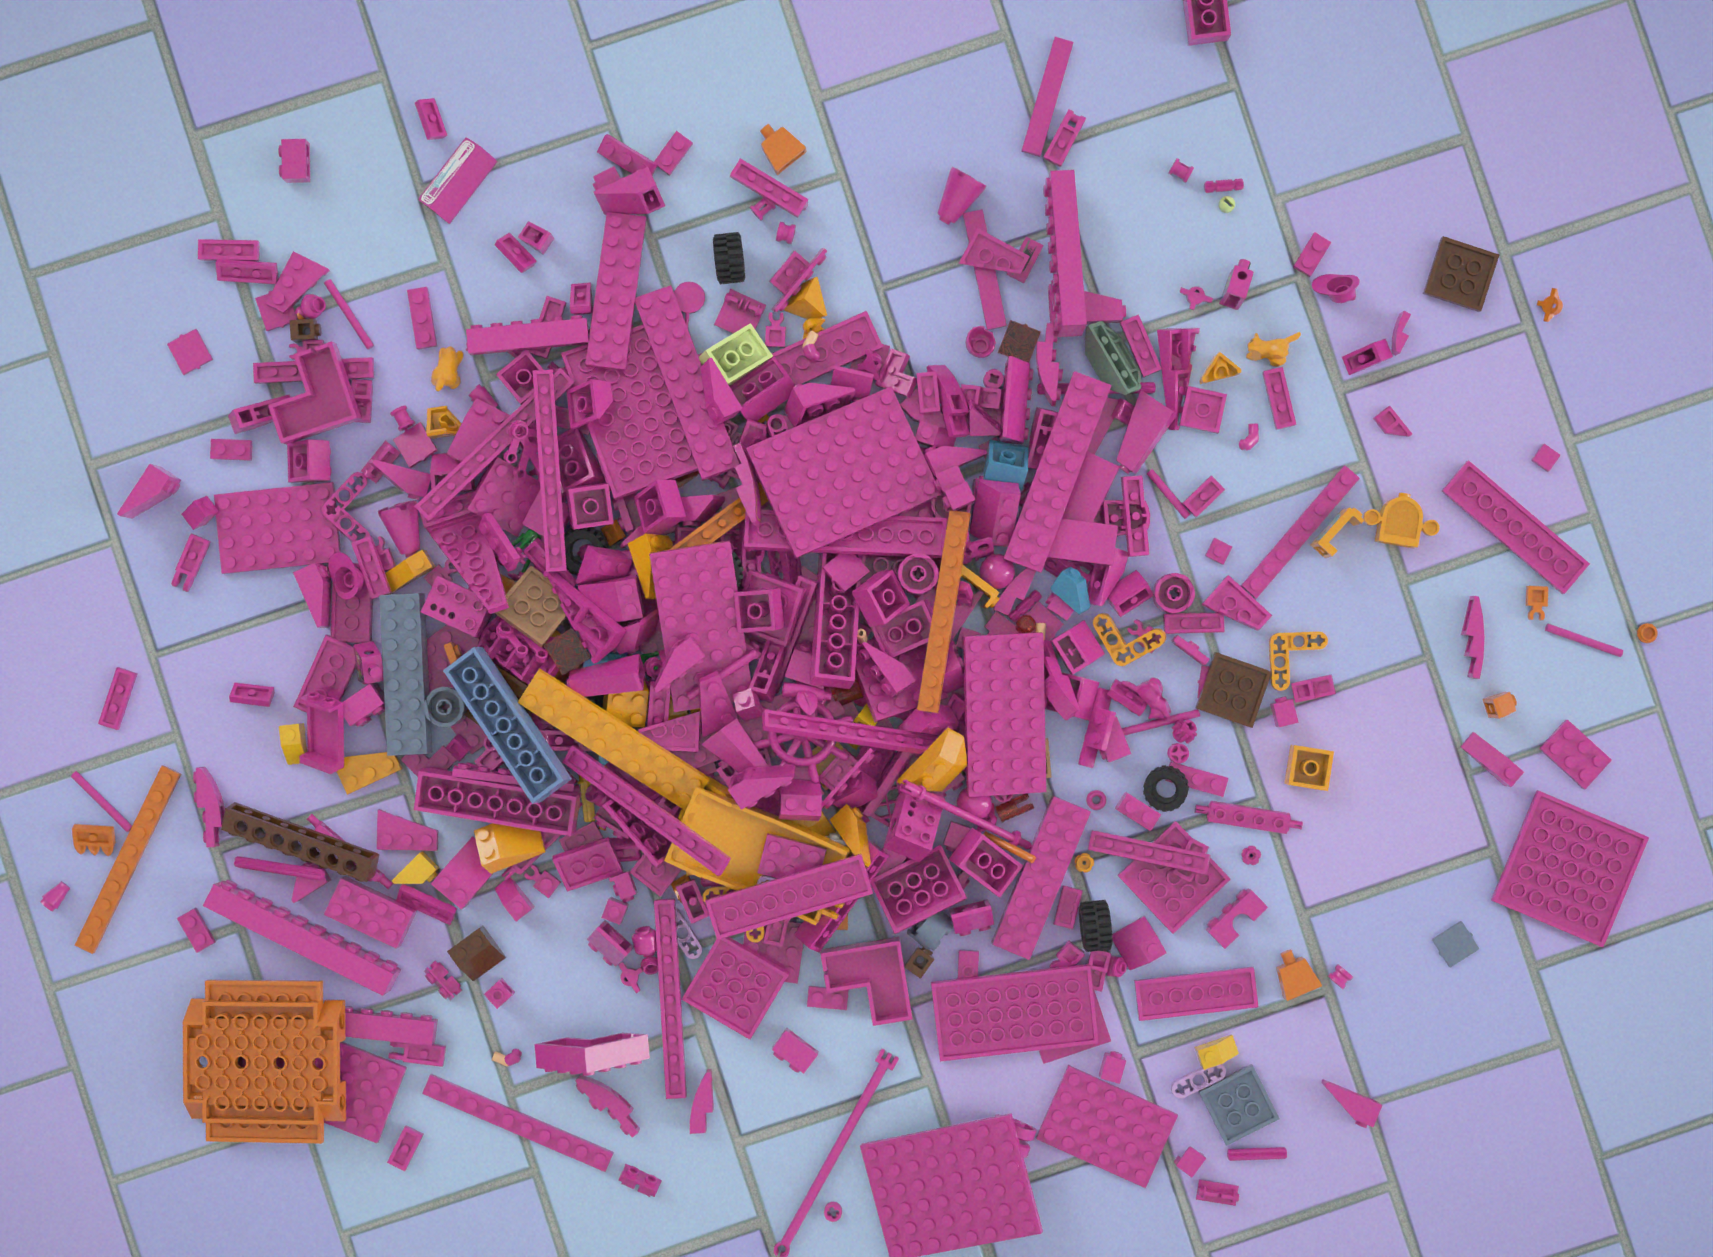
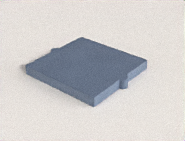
M1462 921L1432 939L1439 950V955L1443 956L1450 968L1479 950V947L1472 938L1473 934L1469 933Z

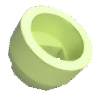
M1225 196L1219 201V209L1224 213L1231 212L1235 207V200L1230 196ZM1224 200L1228 201L1232 207L1225 203Z

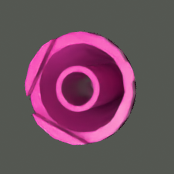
M952 166L937 213L940 215L939 220L948 225L951 222L955 223L987 186Z
M414 500L395 504L389 509L385 507L378 510L379 517L401 555L405 554L406 557H410L420 550L418 510L414 507L417 501Z

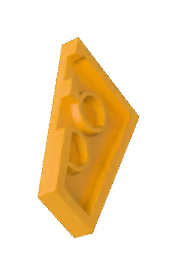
M387 752L344 757V767L336 772L348 795L402 770V766L397 755L387 756Z

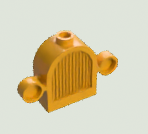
M1399 493L1397 498L1387 501L1382 506L1380 513L1375 509H1370L1363 515L1364 522L1367 525L1377 524L1374 542L1408 548H1418L1421 531L1427 536H1433L1439 532L1440 526L1435 520H1427L1422 523V509L1415 500L1410 498L1411 494Z

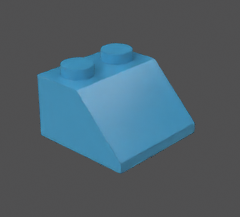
M989 440L983 480L1018 483L1019 489H1023L1028 472V447Z

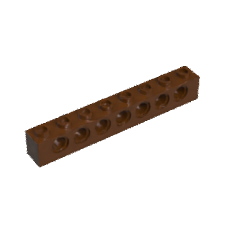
M236 802L225 808L221 830L228 832L232 836H240L249 842L262 844L268 849H276L285 855L298 857L304 862H312L321 868L337 871L338 874L348 875L359 882H367L375 876L380 855L376 852Z

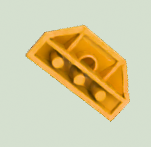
M947 728L897 780V783L901 784L906 779L917 786H924L926 791L942 792L967 766L963 735Z

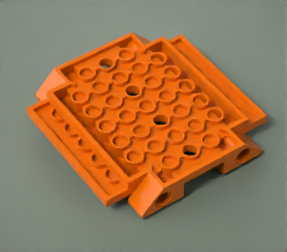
M205 980V998H192L183 1019V1103L191 1119H202V1123H206V1141L321 1144L324 1142V1119L325 1121H346V1080H340V1042L346 1040L345 1000H324L323 1004V981ZM201 1056H204L208 1061L206 1067L200 1064ZM239 1057H243L246 1060L244 1068L238 1064ZM278 1057L282 1058L285 1062L283 1068L278 1067L276 1064ZM316 1058L322 1059V1069L316 1067Z

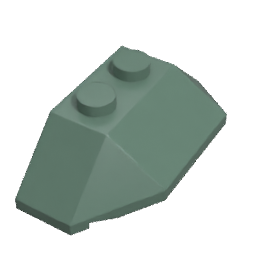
M1103 321L1088 325L1086 327L1085 355L1100 381L1112 385L1110 390L1124 395L1140 390L1141 371L1122 338L1111 328L1107 327Z

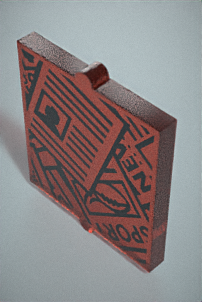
M1010 320L998 353L1008 357L1013 356L1029 363L1041 331L1030 328L1027 324L1022 325Z
M572 628L560 636L556 635L554 640L544 645V648L563 676L575 668L578 669L579 665L591 658Z

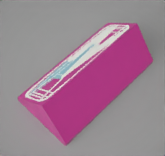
M465 137L418 200L450 224L498 161L477 143Z

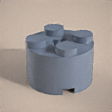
M439 687L432 690L424 702L425 716L436 726H455L466 718L465 713L468 707L453 687ZM445 702L446 704L450 705V708H448L447 710H443L442 706L445 705Z
M941 911L913 925L912 930H907V934L925 949L934 951L940 945V939L944 934L948 935L952 931V919Z

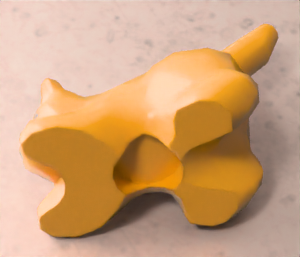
M1297 332L1284 339L1277 338L1270 341L1261 340L1258 333H1255L1254 338L1247 344L1249 353L1246 355V358L1255 361L1267 358L1272 366H1281L1286 362V356L1289 353V343L1297 340L1301 333Z
M451 346L440 348L438 365L432 371L431 383L436 386V391H440L444 386L456 389L460 385L461 380L457 369L463 359L464 353L462 351L456 352Z

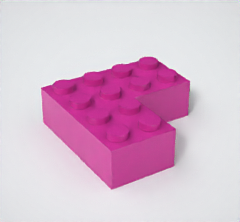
M331 341L314 347L315 350L310 348L293 354L306 393L268 405L280 443L290 444L362 420L336 343Z
M899 937L821 950L820 954L827 993L867 987L873 1026L913 1020Z
M618 1033L595 1039L565 1037L534 1044L536 1068L545 1069V1072L557 1071V1073H567L570 1071L571 1075L582 1073L583 1076L594 1075L597 1070L598 1072L611 1071V1067L625 1068L628 1063L630 1065L642 1064V1060L650 1059L648 1034Z

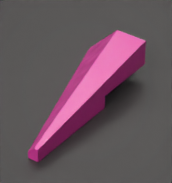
M1166 328L1157 330L1166 407L1177 415L1168 427L1169 430H1179L1180 428L1178 426L1179 413H1182L1183 395H1186L1187 386L1189 385L1192 370L1190 359L1192 352L1196 351V346L1194 345L1195 335L1199 334L1200 328Z
M545 570L543 575L548 577L553 586L551 590L561 600L562 604L560 606L574 631H578L584 641L582 643L583 647L589 650L592 656L591 661L594 664L598 663L618 646L627 630L558 573L546 572Z
M737 718L701 744L738 773L748 767L768 766ZM779 788L775 789V793L771 795L777 801H779Z

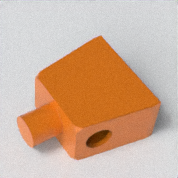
M767 124L760 130L766 139L761 143V148L777 175L807 152L806 147L784 127L775 132L770 124Z
M1291 949L1280 953L1284 964L1277 966L1276 970L1285 1000L1289 1001L1322 987L1321 982L1305 958L1298 957L1295 959Z

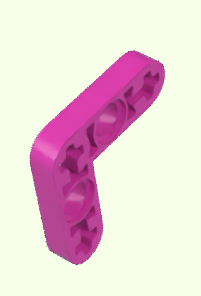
M361 472L353 473L321 507L323 517L351 542L356 541L357 535L352 533L350 536L348 532L352 531L355 525L358 527L355 530L358 534H365L363 538L370 536L369 532L344 510L367 485V477ZM353 477H361L362 486H360L359 484L355 486L353 490H355L356 493L354 494L353 491L346 486V484L348 483V485L351 486L355 482ZM340 491H348L350 495L348 501L340 500ZM335 498L337 503L343 505V507L340 508L338 505L334 509L335 515L332 513L328 515L326 513V506L331 507L335 503L332 499ZM341 519H349L351 527L343 529L340 526Z

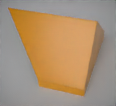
M818 277L802 283L799 292L795 296L792 295L790 297L789 303L784 309L786 312L805 319L827 316Z
M1218 352L1212 358L1199 382L1204 384L1236 376L1241 373V368L1221 352Z
M447 406L427 408V437L436 439L456 436L462 423L451 413Z

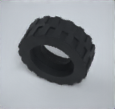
M1166 765L1156 767L1151 771L1143 785L1145 800L1148 801L1151 807L1153 806L1158 811L1162 810V812L1178 809L1184 803L1189 791L1188 780L1185 778V774L1180 772L1178 768ZM1163 779L1172 781L1176 787L1175 794L1169 798L1160 796L1156 790V785L1159 781Z

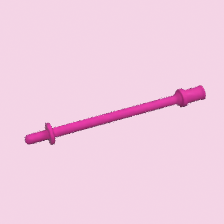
M906 779L900 784V792L912 796L918 802L925 800L1007 839L1009 843L1015 846L1019 845L1025 849H1030L1032 846L1029 841L1021 838V832L1018 830L1010 833L927 793L926 788L922 785L917 786Z

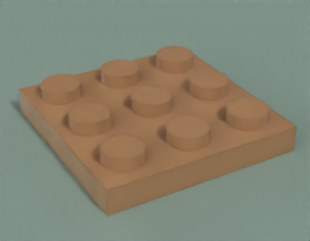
M533 566L526 570L506 594L509 608L495 612V614L541 648L567 618L560 606L562 604L561 600L551 590L553 586L548 577H544Z

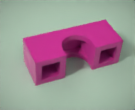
M1249 888L1240 891L1236 895L1237 900L1232 904L1228 903L1221 910L1223 913L1218 918H1212L1207 924L1208 928L1205 930L1224 949L1239 936L1233 928V920L1237 915L1246 914L1251 920L1255 921L1268 908Z

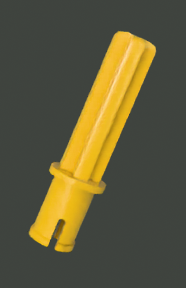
M579 777L577 784H580L584 822H593L596 820L594 819V803L589 802L585 798L586 790L591 783Z

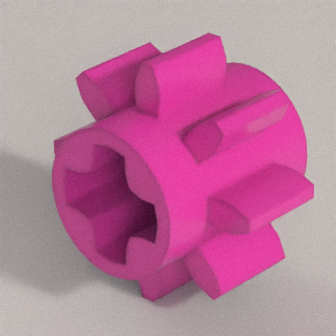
M1181 718L1172 727L1174 730L1172 732L1173 737L1180 743L1185 741L1189 744L1197 736V727L1191 720L1184 721Z

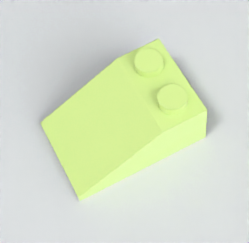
M750 323L705 350L699 356L701 365H703L712 357L730 386L773 356Z

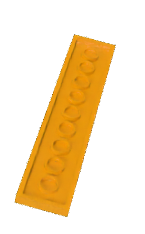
M540 668L518 701L526 709L685 811L695 788L704 789L710 780L708 776Z

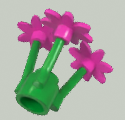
M528 529L526 533H522L511 543L514 547L520 542V547H516L515 550L521 557L519 562L524 564L522 571H519L518 575L508 573V576L514 581L520 579L531 562L529 558H527L526 562L524 561L526 555L522 554V550L526 549L535 539L539 538L541 540V537L531 529ZM495 553L496 559L498 560L499 564L502 565V566H504V565L500 562V559H499V557L497 556V554Z

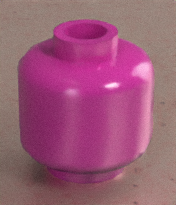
M643 926L635 930L632 942L636 954L643 955L644 957L655 955L657 951L655 929Z

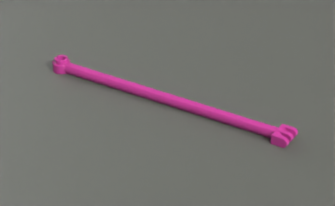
M881 1048L875 1061L879 1064L786 1233L782 1240L775 1244L774 1254L776 1257L779 1253L778 1247L781 1245L786 1249L780 1252L779 1257L788 1256L791 1242L887 1069L893 1071L899 1058L896 1056L893 1058L892 1063L889 1062L892 1056L889 1052L885 1059L882 1058L885 1053L884 1049Z

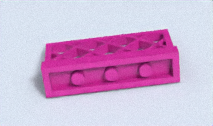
M897 751L877 782L878 797L861 806L864 815L871 816L886 826L890 824L886 820L890 818L891 821L892 818L889 804L896 803L897 799L888 801L887 793L894 789H898V794L901 793L899 790L900 784L897 783L899 775L909 768L908 761L912 755L919 758L922 754ZM887 805L888 815L879 816L875 813L878 807Z

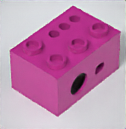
M440 576L436 577L421 609V613L476 638H480L492 616L473 591Z
M927 791V793L945 801V798ZM901 792L897 796L883 848L921 862L932 851L942 808L925 800L918 802L912 796Z

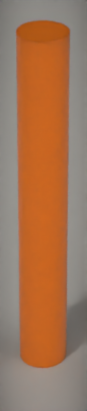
M987 831L984 832L983 835L997 846L1030 863H1034L1036 856Z

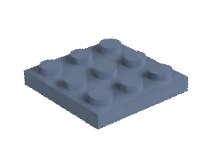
M1252 1064L1198 1091L1226 1146L1280 1119Z

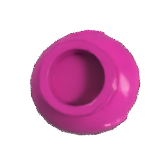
M314 294L305 295L301 306L295 309V316L298 320L317 318L326 308L324 299Z

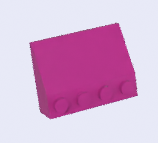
M1009 356L1005 363L999 441L1010 444H1023L1024 440H1028L1029 428H1025V422L1030 418V408H1027V400H1031L1032 388H1028L1029 380L1032 381L1033 369H1030V363L1013 356Z
M611 799L603 805L609 816L634 841L636 847L648 857L652 865L660 868L666 863L664 860L672 844L671 841L615 800Z
M941 845L933 848L921 862L911 859L874 877L870 882L894 934L967 899Z

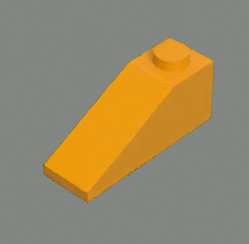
M420 550L385 574L391 591L394 593L432 571L436 566L428 552Z
M846 804L829 820L854 856L862 854L865 866L869 867L871 861L867 827L861 818L863 814L857 807L852 808Z

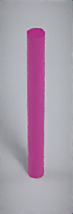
M332 280L325 281V286L367 350L372 348L374 344Z
M1549 623L1545 627L1547 632L1618 657L1623 655V650Z
M751 651L719 672L721 680L757 658L758 654L756 651ZM699 686L687 693L690 700L699 696Z
M1196 709L1121 729L1124 736L1173 724L1181 718L1185 721L1200 717V713Z
M77 771L71 775V778L126 832L131 830L132 825Z

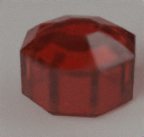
M1022 615L1016 621V630L1019 633H1031L1036 628V621L1030 615Z

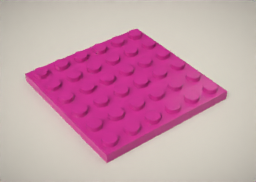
M1537 790L1491 901L1595 945L1604 947L1649 837Z

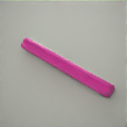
M237 856L234 862V866L238 868L308 879L323 880L325 871L318 868Z

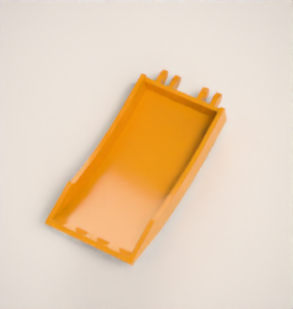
M696 787L681 822L728 855L731 860L723 873L717 876L672 843L664 861L697 877L705 878L737 891L757 885L759 878L762 876V874H758V869L768 833L826 848L822 865L847 858L850 848L794 822L778 819L777 815L753 806L749 809L745 807L741 810L734 799ZM840 903L833 906L837 908H842L844 903ZM823 908L796 917L816 925L820 921L822 914L832 919H837L839 915L832 910Z

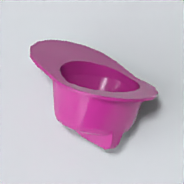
M1325 274L1313 280L1312 288L1319 294L1328 295L1335 303H1345L1355 300L1356 288L1360 280L1355 275Z
M337 552L331 555L328 568L335 590L340 598L345 600L351 599L358 591L362 590L364 583L362 572L354 567L351 559L346 554Z

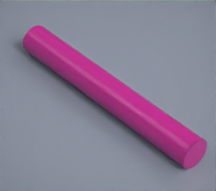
M1151 469L1146 474L1182 517L1186 519L1190 512L1156 472Z

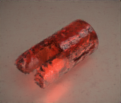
M1028 793L995 806L1001 823L1034 809L1031 803L1017 808L1016 804L1029 798Z

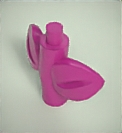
M796 681V683H783L782 696L796 698L798 706L808 716L814 713L818 702H822L823 699L831 700L832 692H826L824 688L821 689Z

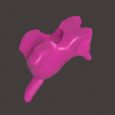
M1153 677L1138 686L1128 681L1121 682L1123 686L1138 693L1140 698L1150 706L1148 719L1170 717L1171 709L1167 700L1161 696L1163 686L1159 679Z

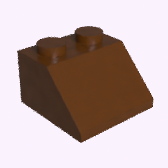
M484 926L478 928L447 951L458 968L472 981H475L506 958Z

